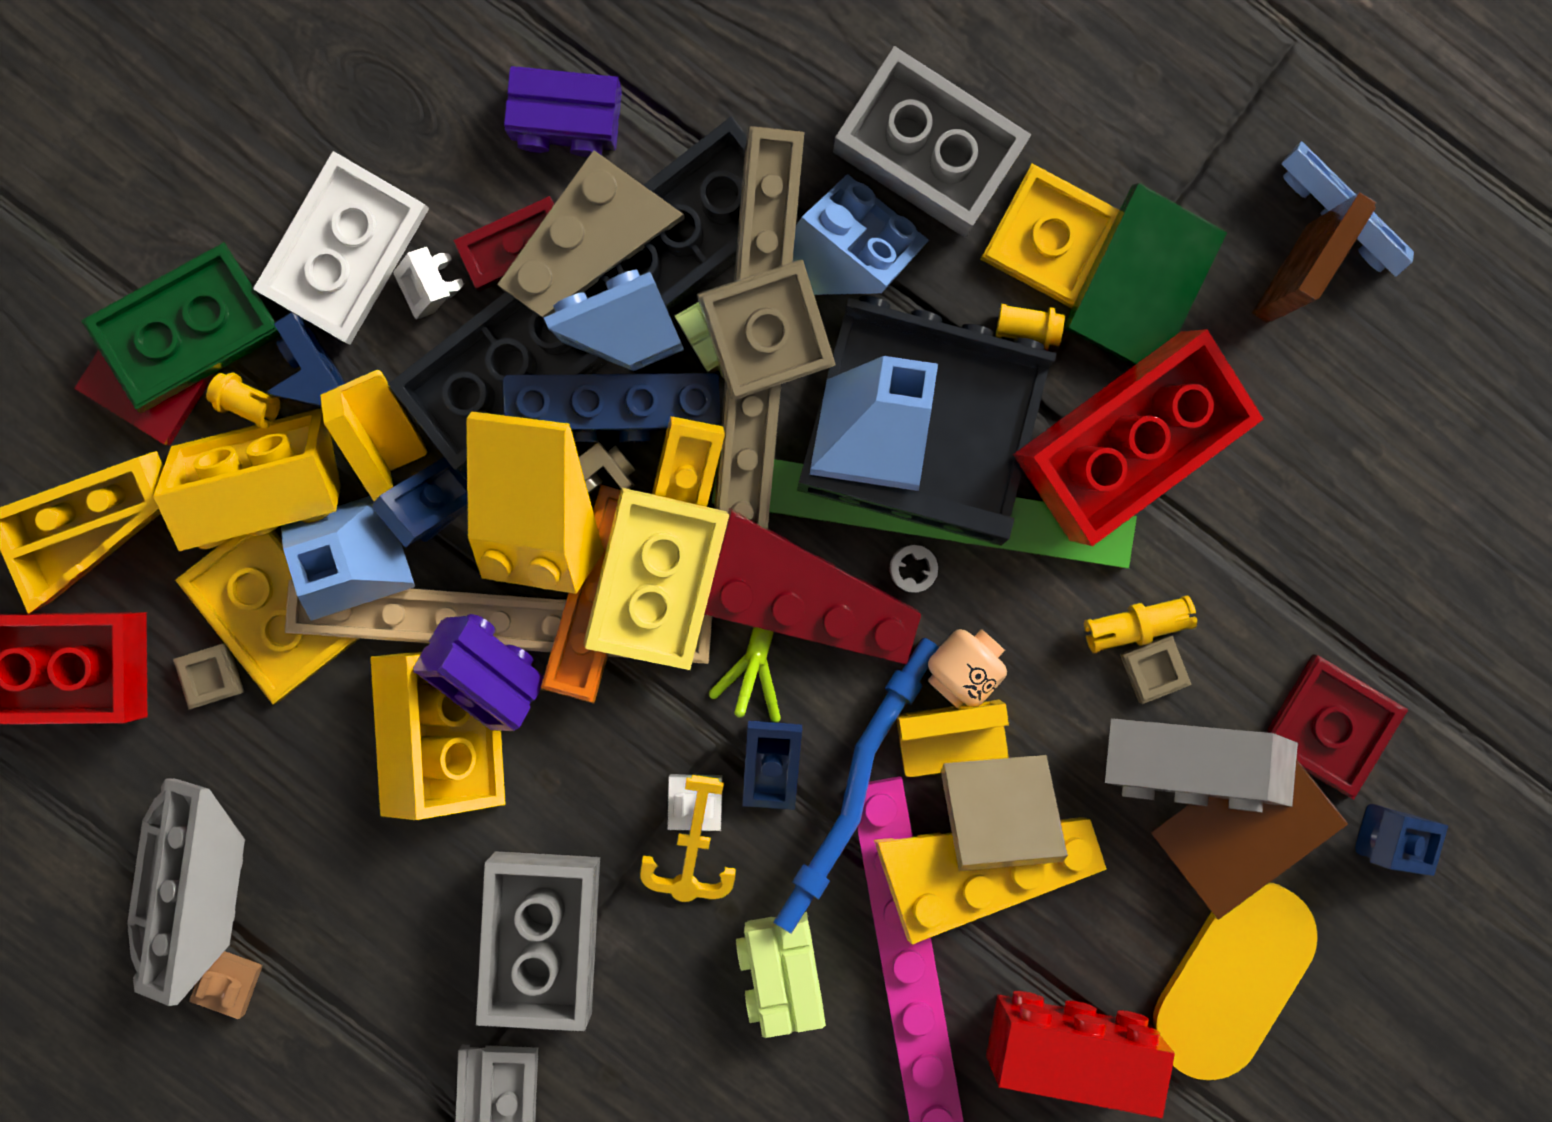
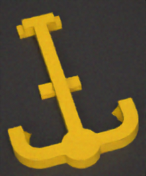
M692 775L691 778L686 777L685 789L697 791L689 835L679 833L677 845L687 846L682 874L677 875L674 879L656 876L653 872L658 865L653 861V857L643 856L640 877L643 884L649 889L657 892L671 893L676 900L681 902H689L696 897L719 899L731 892L735 880L736 869L725 867V871L719 874L721 882L717 884L701 883L693 876L698 848L709 849L711 838L700 835L708 793L722 794L724 783L719 782V779Z

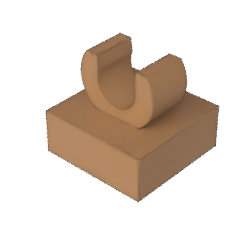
M224 951L195 984L189 1002L240 1019L247 1011L263 965Z

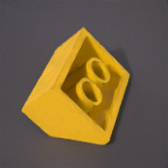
M322 408L277 419L274 422L270 421V426L266 429L253 425L171 446L153 498L178 551L194 547L210 549L230 538L246 534L261 536L272 532L281 525L297 521L305 523L316 522L325 518L330 513L336 512L341 485L331 434L324 425Z
M422 652L371 656L380 816L420 820L505 805L501 731L488 729L416 674L413 667Z

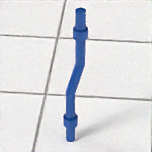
M926 638L920 640L902 671L895 670L885 687L888 692L855 745L841 814L808 866L805 864L801 866L792 881L795 888L773 922L790 934L796 928L813 898L819 900L830 882L826 878L861 822L875 753L905 704L912 705L923 686L920 680L928 669L930 657L939 648L934 642Z

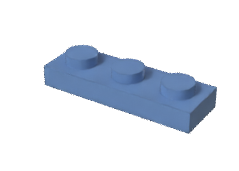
M1302 141L1282 162V165L1288 170L1283 175L1286 182L1304 198L1311 193L1325 207L1321 215L1356 195ZM1373 212L1357 237L1363 244L1358 251L1375 270L1381 272L1387 268L1397 277L1413 262L1414 251Z

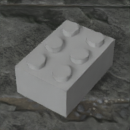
M894 46L836 135L833 153L966 238L1020 155L1031 134Z
M495 851L485 862L476 1025L568 1031L586 1030L592 1015L600 857Z

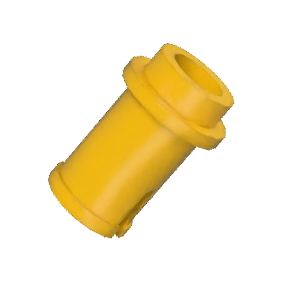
M1001 304L996 337L1011 339L1018 337L1028 338L1042 343L1044 349L1048 350L1049 345H1060L1065 315L1055 313V308L1049 307L1048 312Z
M233 372L227 375L224 373L217 374L210 382L206 393L207 400L212 403L214 410L220 413L230 411L263 429L270 426V421H275L280 409L279 398L272 395L269 396L242 383L241 376Z

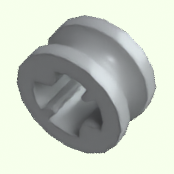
M910 545L902 547L893 555L890 561L889 572L891 579L897 587L908 592H920L926 590L934 583L938 575V564L936 557L930 550L923 546ZM908 554H911L915 560L924 558L927 561L928 571H921L926 577L920 583H916L911 577L902 579L900 576L899 566H906L901 560Z

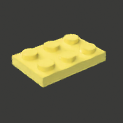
M621 488L583 643L585 649L690 670L729 514L718 509Z

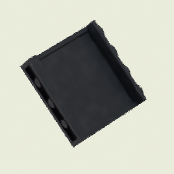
M861 296L859 300L849 298L833 354L836 365L830 367L827 379L882 356L938 364L919 491L810 475L825 388L797 491L1002 546L1010 539L1015 519L1011 515L1023 471L1013 454L1031 440L1047 373L1055 362L1056 353L1045 351L1042 343L1032 339L1018 337L1014 338L1013 342L993 337V332L984 326L963 324L962 328L944 324L941 323L942 318L929 311L912 310L910 314L890 309L891 305L887 301L877 297Z

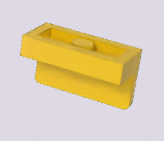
M380 370L372 371L320 395L324 425L374 502L379 495L393 488L392 470L427 454L425 443Z
M1001 700L985 701L978 707H970L965 704L959 709L956 706L903 713L899 714L896 719L903 768L907 777L941 773L944 763L1009 758L1004 726L1009 725L1006 704Z

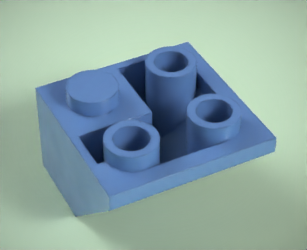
M847 174L801 217L795 229L792 262L797 260L804 261L814 295L882 293L929 240L916 230L911 221L897 215L876 198L868 186L857 182Z
M637 270L622 273L606 282L608 290L588 299L584 292L566 297L553 305L555 313L544 317L548 329L562 343L632 371L684 350L651 272L641 276Z
M882 356L827 379L810 475L919 491L938 364Z
M371 496L339 505L336 512H332L316 522L305 523L297 521L281 525L283 550L297 597L311 621L415 587L402 544L371 507L374 503Z

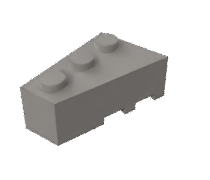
M1111 719L1105 783L1123 786L1122 796L1154 800L1155 790L1175 793L1174 802L1208 806V797L1229 799L1228 808L1236 810L1263 812V803L1292 807L1298 743L1274 733Z

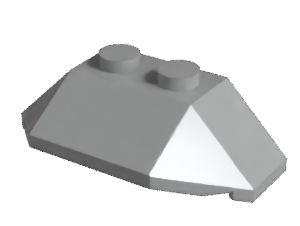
M175 778L165 779L161 786V793L153 800L142 820L127 923L131 959L137 972L133 977L134 992L167 1006L178 1005L230 945L245 839L210 789Z

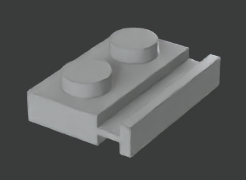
M462 1045L458 1050L455 1122H535L538 1048L485 1046V1048Z

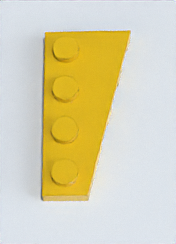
M1084 817L1060 820L1068 856L1063 862L959 871L952 833H932L910 838L874 840L907 941L915 944L1106 870L1107 868L1091 820Z

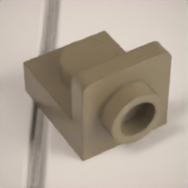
M598 442L579 457L588 494L592 493L604 482L599 474L605 469L620 488L631 489L635 486L628 477L635 469L616 445L607 451L603 444Z

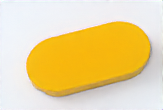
M1269 882L1219 920L1212 912L1210 913L1161 993L1153 1013L1154 1028L1161 1033L1162 1038L1175 1052L1173 1066L1180 1072L1201 1080L1223 1079L1244 1068L1257 1052L1309 967L1316 951L1317 928L1315 920L1307 905L1297 895L1278 884Z

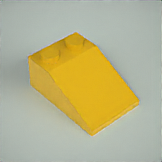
M471 412L467 417L468 539L481 578L576 594L604 550L570 424Z

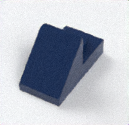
M290 313L274 323L282 337L281 340L277 341V346L292 368L296 369L300 366L302 370L268 390L267 394L322 407L320 395L346 383L307 320L294 313Z
M443 457L379 495L371 507L405 548L419 539L427 542L468 509L467 473L454 470L447 459Z
M748 721L742 806L795 810L802 725Z
M1369 804L1366 807L1355 852L1371 858V863L1388 869L1434 876L1448 825L1376 804Z

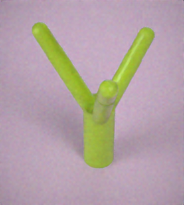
M753 627L746 654L709 691L710 698H718L746 670L734 711L735 715L739 718L745 715L758 672L770 720L778 723L781 719L767 662L773 631Z

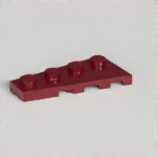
M729 508V518L704 615L907 664L921 618V613L917 609L846 573L834 564L817 555H813L791 543L788 539L765 529L747 519L744 515Z

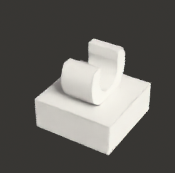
M427 247L407 253L394 270L393 274L416 320L434 314L447 298L453 297L464 285L462 279L445 282L441 278L438 270L445 268L452 260L450 254L440 253L432 258Z
M670 774L668 830H690L697 791L686 790L685 783L686 777L691 778L692 775ZM697 775L717 778L719 782H722V775ZM708 793L702 830L721 831L722 794Z

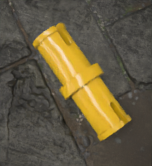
M1182 596L1179 599L1147 607L1142 603L1129 605L1126 612L1094 620H1085L1084 630L1086 632L1091 631L1090 635H1086V640L1092 653H1098L1100 650L1136 642L1139 646L1151 644L1153 637L1185 629H1195L1197 627V618L1195 616L1189 617L1188 615L1196 613L1195 607L1189 596Z

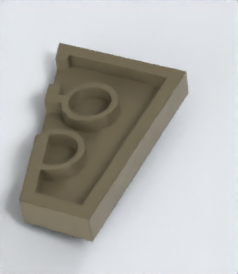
M593 150L497 285L544 319V317L555 313L553 307L555 303L590 288L598 282V278L626 258L630 259L645 248V244L667 228L670 230L685 219L684 214Z

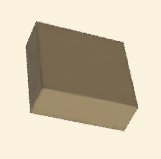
M1171 635L1164 636L1152 641L1151 644L1139 646L1120 654L1138 702L1141 704L1192 685Z
M225 643L173 659L189 709L245 692L233 653Z

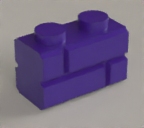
M511 66L504 126L509 138L512 141H518L517 147L519 149L544 153L549 152L550 144L571 146L570 153L581 157H589L593 150L602 155V150H616L622 88L618 77Z
M468 614L467 616L445 617V619L440 621L431 636L429 646L424 648L413 667L414 672L492 731H515V729L520 728L531 708L530 702L536 699L541 690L544 678L541 673L531 666L533 662L532 656L517 646L504 645L493 636L496 631L495 627L478 615Z

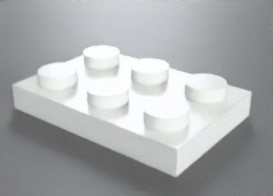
M333 151L253 289L350 345L429 208L417 199Z

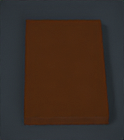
M1359 192L1309 223L1252 314L1268 323L1318 300L1376 209V202Z
M1296 759L1292 807L1263 803V812L1229 809V799L1208 797V806L1188 804L1150 833L1219 920L1347 826L1348 823Z

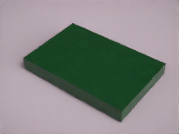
M1140 183L1133 184L1068 315L1063 329L1132 366L1136 365L1179 333L1227 232Z
M225 242L81 320L134 408L140 414L280 336L274 325V320Z

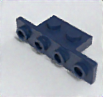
M715 373L507 375L502 380L504 416L570 424L575 444L598 443V434H619V443L651 442V433L668 428L670 416L714 425H720L721 422L719 377Z

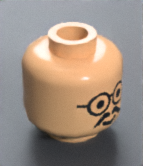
M982 629L975 636L966 630H956L930 657L928 667L933 675L928 679V682L958 709L964 703L970 707H978L1007 675L1005 665L998 659L1005 650Z

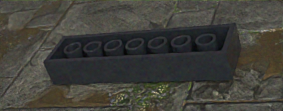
M732 116L643 184V186L684 214L685 219L670 230L667 228L645 244V248L630 259L626 258L598 278V282L584 291L587 299L608 290L606 282L622 273L637 270L641 276L651 272L670 315L735 264L746 134ZM505 292L388 383V385L454 470L467 473V417L471 412L503 415L502 380L505 376L594 374L610 361L562 343L548 329L545 320Z

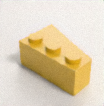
M157 451L0 507V551L28 614L53 602L161 514L153 498L164 468Z

